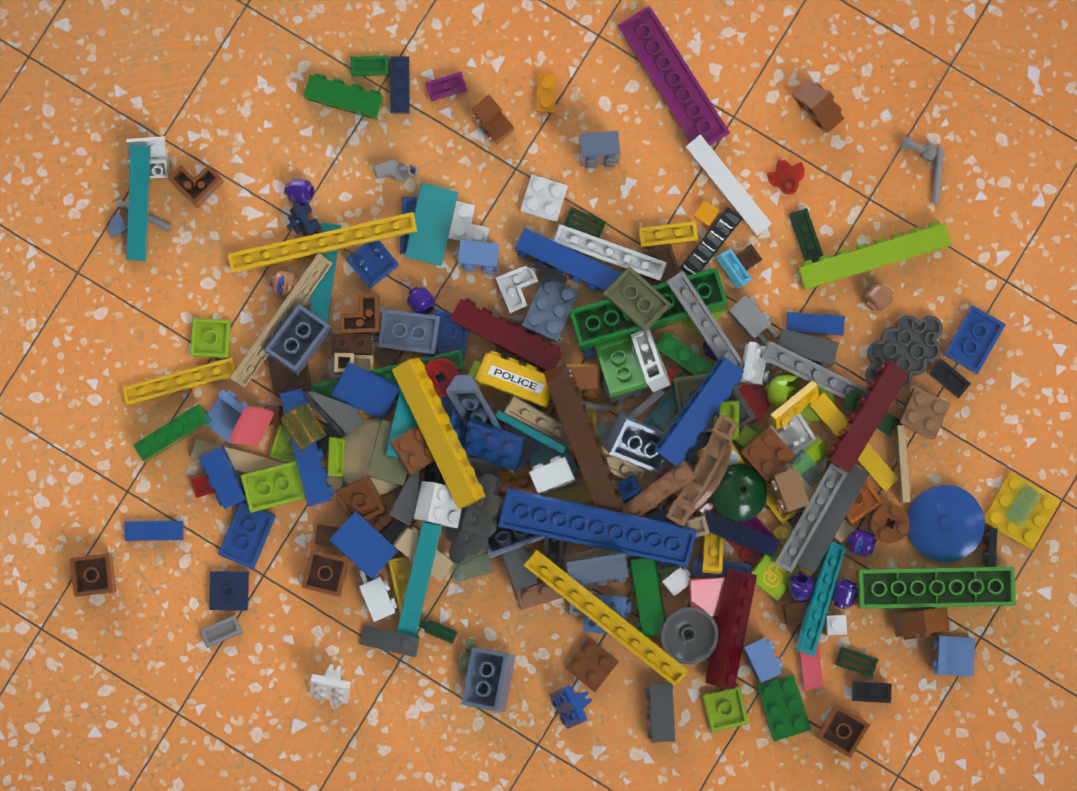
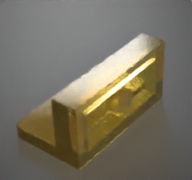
M306 403L290 410L281 418L300 451L326 436V433Z

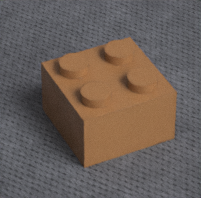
M914 388L909 395L897 425H904L906 429L933 440L939 432L951 403L918 388Z
M796 468L774 475L769 479L768 487L777 499L775 501L776 508L783 515L810 504Z

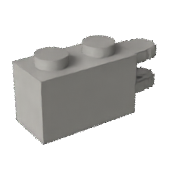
M744 296L727 313L752 341L758 338L766 346L769 340L762 334L765 330L777 340L779 335L771 327L769 315L757 308L758 303L752 297Z

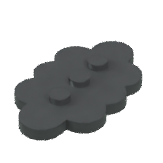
M907 315L901 317L895 327L884 330L881 334V341H875L867 350V357L872 363L865 372L867 383L869 384L872 379H875L878 374L876 371L880 364L888 361L909 373L902 387L911 382L912 376L924 373L927 363L936 360L941 352L940 345L936 340L942 334L943 326L941 321L935 316H926L919 321L914 316Z
M487 473L480 477L478 481L482 485L486 497L462 508L458 529L446 527V538L451 542L449 558L453 563L462 565L469 561L472 554L477 556L483 554L488 546V537L492 536L496 531V519L501 515L503 501L498 496L500 481L495 475Z

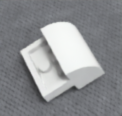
M165 136L126 140L129 173L131 145L151 146L150 179L169 177V154Z
M749 342V344L745 345L743 356L745 367L742 369L744 372L741 375L742 379L740 382L765 387L766 382H769L770 371L768 369L769 364L772 363L760 358L766 346H761L756 342Z

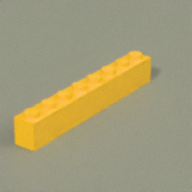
M420 358L407 360L392 369L457 508L467 507L486 497L483 487L475 475L474 468L469 463L466 452L458 440V435L450 423V418L446 414L441 404V399L437 396L433 383L429 379Z

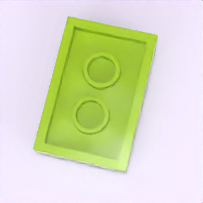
M297 461L241 475L250 513L306 499Z

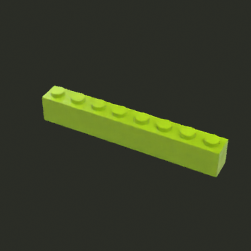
M939 221L928 224L929 228L923 230L921 226L910 229V234L906 235L900 232L891 235L892 239L885 241V238L874 240V244L867 246L866 243L857 245L854 251L849 252L848 249L838 251V255L830 257V254L821 256L818 262L812 263V260L801 262V267H798L797 271L802 288L806 290L951 246L946 224H940Z

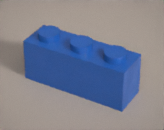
M224 445L200 456L199 464L202 470L207 472L209 476L208 483L212 489L215 488L217 493L216 499L220 506L223 505L224 509L247 499L242 482Z

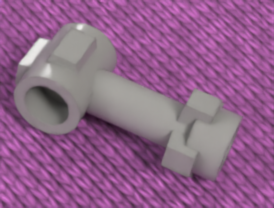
M904 137L901 148L904 151L908 152L911 149L922 153L921 158L927 161H932L937 154L936 145L926 143V146L914 143L912 137Z

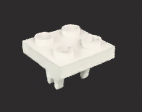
M796 414L787 425L782 426L778 430L770 425L794 454L816 440L801 414Z
M330 664L325 676L312 674L310 695L318 700L328 699L336 704H348L351 682L340 680L341 667L338 666L336 670H333V664Z

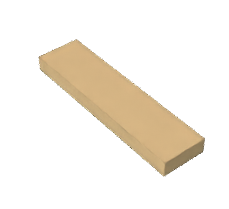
M898 425L895 427L900 503H908L911 500L906 431L904 425Z

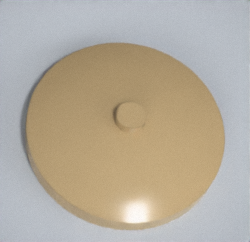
M381 419L363 420L348 436L342 437L345 439L342 478L347 484L366 477ZM370 477L379 495L391 493L400 487L399 485Z

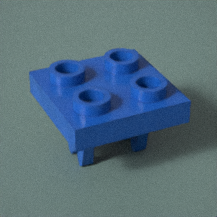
M381 241L366 243L346 258L347 262L369 289L400 266Z
M570 685L550 694L551 703L558 710L560 720L567 729L588 720L583 708L592 701V698H585L588 695V691L574 694Z

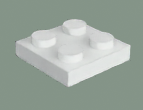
M531 175L520 212L557 223L568 185Z

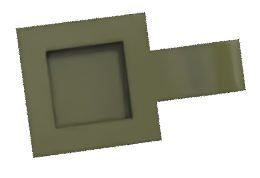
M467 639L466 653L460 652L457 672L467 673L471 649L474 647L475 640Z

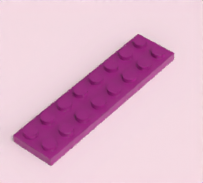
M650 6L617 25L690 142L701 134L709 146L730 134Z

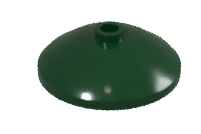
M744 464L728 465L722 481L711 495V501L715 509L723 517L732 521H747L757 516L764 508L767 500V488L764 479L755 469ZM743 487L745 489V493H741L739 488Z

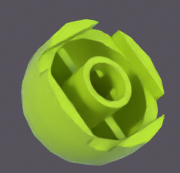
M779 374L772 379L771 383H767L765 393L770 405L774 409H778L798 393L799 381L796 380L798 376Z

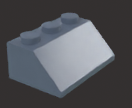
M456 375L446 389V393L465 426L467 427L468 421L474 418L502 429L472 375Z
M497 523L496 531L492 536L488 537L487 552L489 558H493L542 540L545 537L498 527Z
M626 554L566 562L569 576L584 588L588 587V583H595V586L607 585L608 580H614L615 583L626 582V578L630 577Z
M472 647L461 705L505 712L515 655Z

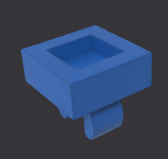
M634 475L617 484L621 497L625 502L630 501L642 492Z

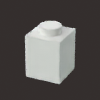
M677 566L669 571L667 575L660 578V581L675 596L689 585L691 574L685 567Z
M846 615L826 616L825 635H847Z

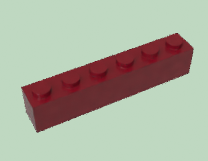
M468 298L465 301L460 299L450 318L451 322L544 371L556 368L563 355L559 346L553 343L550 345L544 343L542 337L536 334L533 336L527 334L525 328L519 325L516 327L510 325L508 319L502 316L499 318L493 316V312L485 307L481 310L475 306L476 303Z
M891 361L880 364L876 371L878 373L877 376L867 385L866 389L868 391L865 396H861L858 400L856 411L849 415L847 418L848 424L845 429L842 428L838 433L836 444L832 445L827 451L828 457L826 460L846 472H851L909 376L908 372Z
M734 569L727 570L717 620L718 642L715 650L710 655L705 683L720 688L735 689L757 579L756 574Z

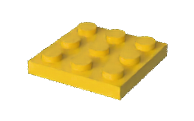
M1009 472L986 512L984 521L986 525L991 528H998V532L1032 551L1061 500L1018 475Z

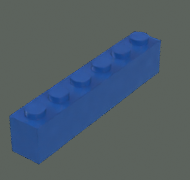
M524 228L515 247L518 256L524 259L529 257L561 274L564 273L570 276L569 280L578 284L581 281L587 284L586 288L595 292L597 289L605 292L622 274L527 228Z
M721 356L653 451L675 466L682 463L686 457L685 453L696 444L698 435L706 430L710 418L719 412L720 404L731 395L730 390L741 381V375L744 371L729 359Z
M301 388L282 393L280 397L307 504L309 507L331 502L334 492L332 485L328 486L326 478H329L327 466L323 467L322 459H325L323 449L319 448L317 444L320 437L318 430L313 428L312 422H315L313 410L309 411V402L303 397L307 392H304V389Z

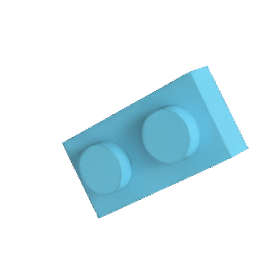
M731 248L716 257L720 266L725 270L737 289L752 280Z

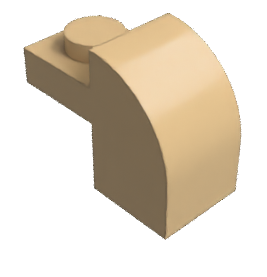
M334 353V373L342 375L348 362L367 371L373 370L374 356Z

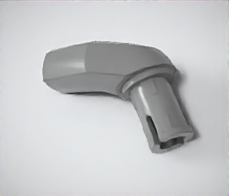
M392 160L373 167L377 179L390 177L403 182L407 181L409 177H414V175L418 174L416 165L411 164L407 166Z

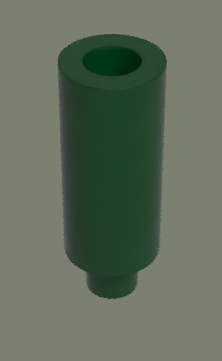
M430 619L428 622L421 620L419 627L425 629V633L453 644L458 631Z

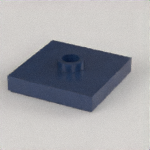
M210 571L209 610L248 611L249 572Z

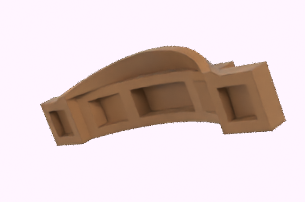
M720 414L712 429V434L693 471L696 478L685 485L666 516L667 518L685 526L691 513L699 509L715 492L729 465L732 453V436L739 425L738 422Z

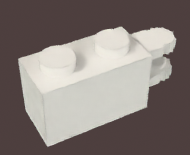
M360 569L359 573L364 584L359 586L373 621L376 622L395 614V609L398 606L394 597L390 598L387 592L390 590L387 580H382V577H379L377 574L374 577L375 580L368 582L367 575Z

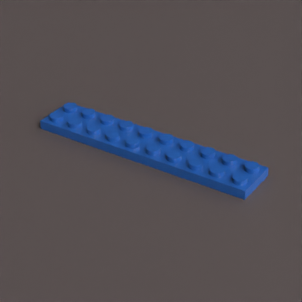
M507 488L498 527L686 567L688 566L697 535V529L509 488Z

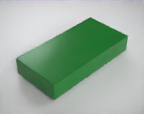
M389 56L351 57V77L389 76Z

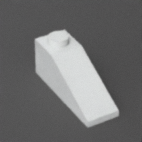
M641 330L631 334L648 386L653 392L670 386L665 366L650 330L646 333Z

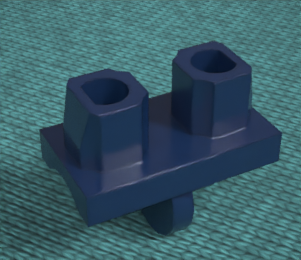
M298 202L293 204V207L290 209L292 215L288 217L290 224L286 226L287 229H294L296 234L301 232L303 237L313 235L319 230L321 225L317 219L308 221L306 216L312 213L309 203L300 205Z

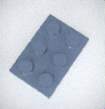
M544 277L522 327L531 333L557 343L570 314L569 310L572 309L579 291Z
M383 309L378 347L436 355L441 317Z

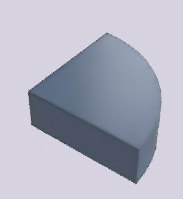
M120 212L115 214L110 220L109 235L111 238L128 230Z

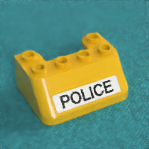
M490 351V354H485L474 380L478 386L482 383L543 406L545 411L548 410L552 396L547 386L545 375L537 372L538 368L528 364L526 367L519 365L520 361L513 358L503 359L501 354Z

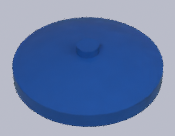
M952 485L931 487L922 492L913 501L908 511L910 522L909 538L921 554L932 560L940 562L960 560L973 552L982 539L985 521L981 506L969 492L960 487Z

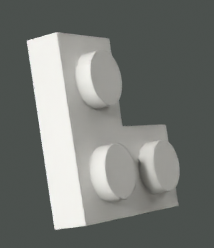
M457 201L448 239L459 242L460 240L487 242L490 228L472 224L475 205Z
M526 266L496 277L510 314L528 307L521 289L538 282L534 270Z

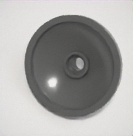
M683 607L672 612L666 618L661 628L660 638L662 647L668 655L678 663L691 665L704 661L713 653L717 646L719 634L716 622L709 613L697 607ZM685 630H690V634L685 636Z

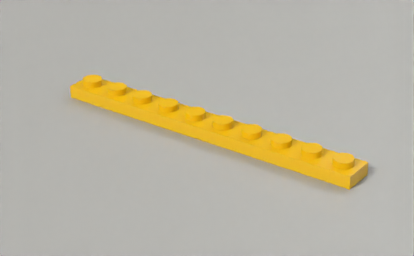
M406 213L228 254L230 270L234 274L309 257L318 253H327L418 232L414 213Z
M538 550L525 562L523 566L671 684L676 686L687 675L688 670Z

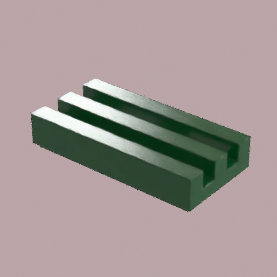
M572 207L564 222L566 227L600 238L606 224L605 221ZM574 213V214H576V215H579V216H581V217H583V218H586V219H588V220H590V221H593V222H595V223H598V224H600L601 226H600V227L595 226V225H593V224H591V223H588V222H586V221H584V220H581V219H579V218H577V217L572 216V214ZM572 220L577 223H580L584 226H587L591 229L598 231V233L595 234L593 232H590L586 229L569 223V221Z
M841 647L835 665L873 678V673L879 659ZM846 652L872 661V665L843 656V653ZM841 659L869 668L870 671L866 672L840 663Z

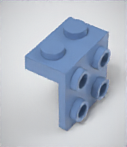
M222 389L218 394L220 398L208 411L212 422L206 426L228 443H233L229 440V437L245 406L249 405L245 402L239 403L236 400L237 395L230 390L225 392Z
M593 594L629 623L628 614L632 609L630 598ZM584 614L583 630L585 632L609 634Z
M936 636V640H933L935 659L932 660V671H934V674L971 677L974 673L975 640L966 637Z

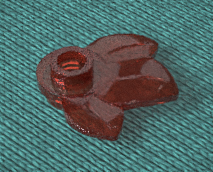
M780 158L776 164V172L767 173V177L772 186L780 188L784 194L791 195L797 191L798 182L804 178V165L802 162H799L792 167L785 159ZM787 182H790L792 184V188H786L785 184Z

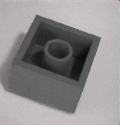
M523 546L502 554L515 591L537 584L536 579L539 578L523 566L531 556L529 549L525 550Z

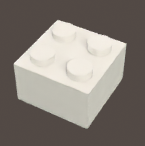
M557 456L550 459L551 463L545 466L543 463L532 467L533 471L529 473L539 495L575 482L565 457Z
M422 481L414 519L458 529L462 508H457L448 487L438 483Z

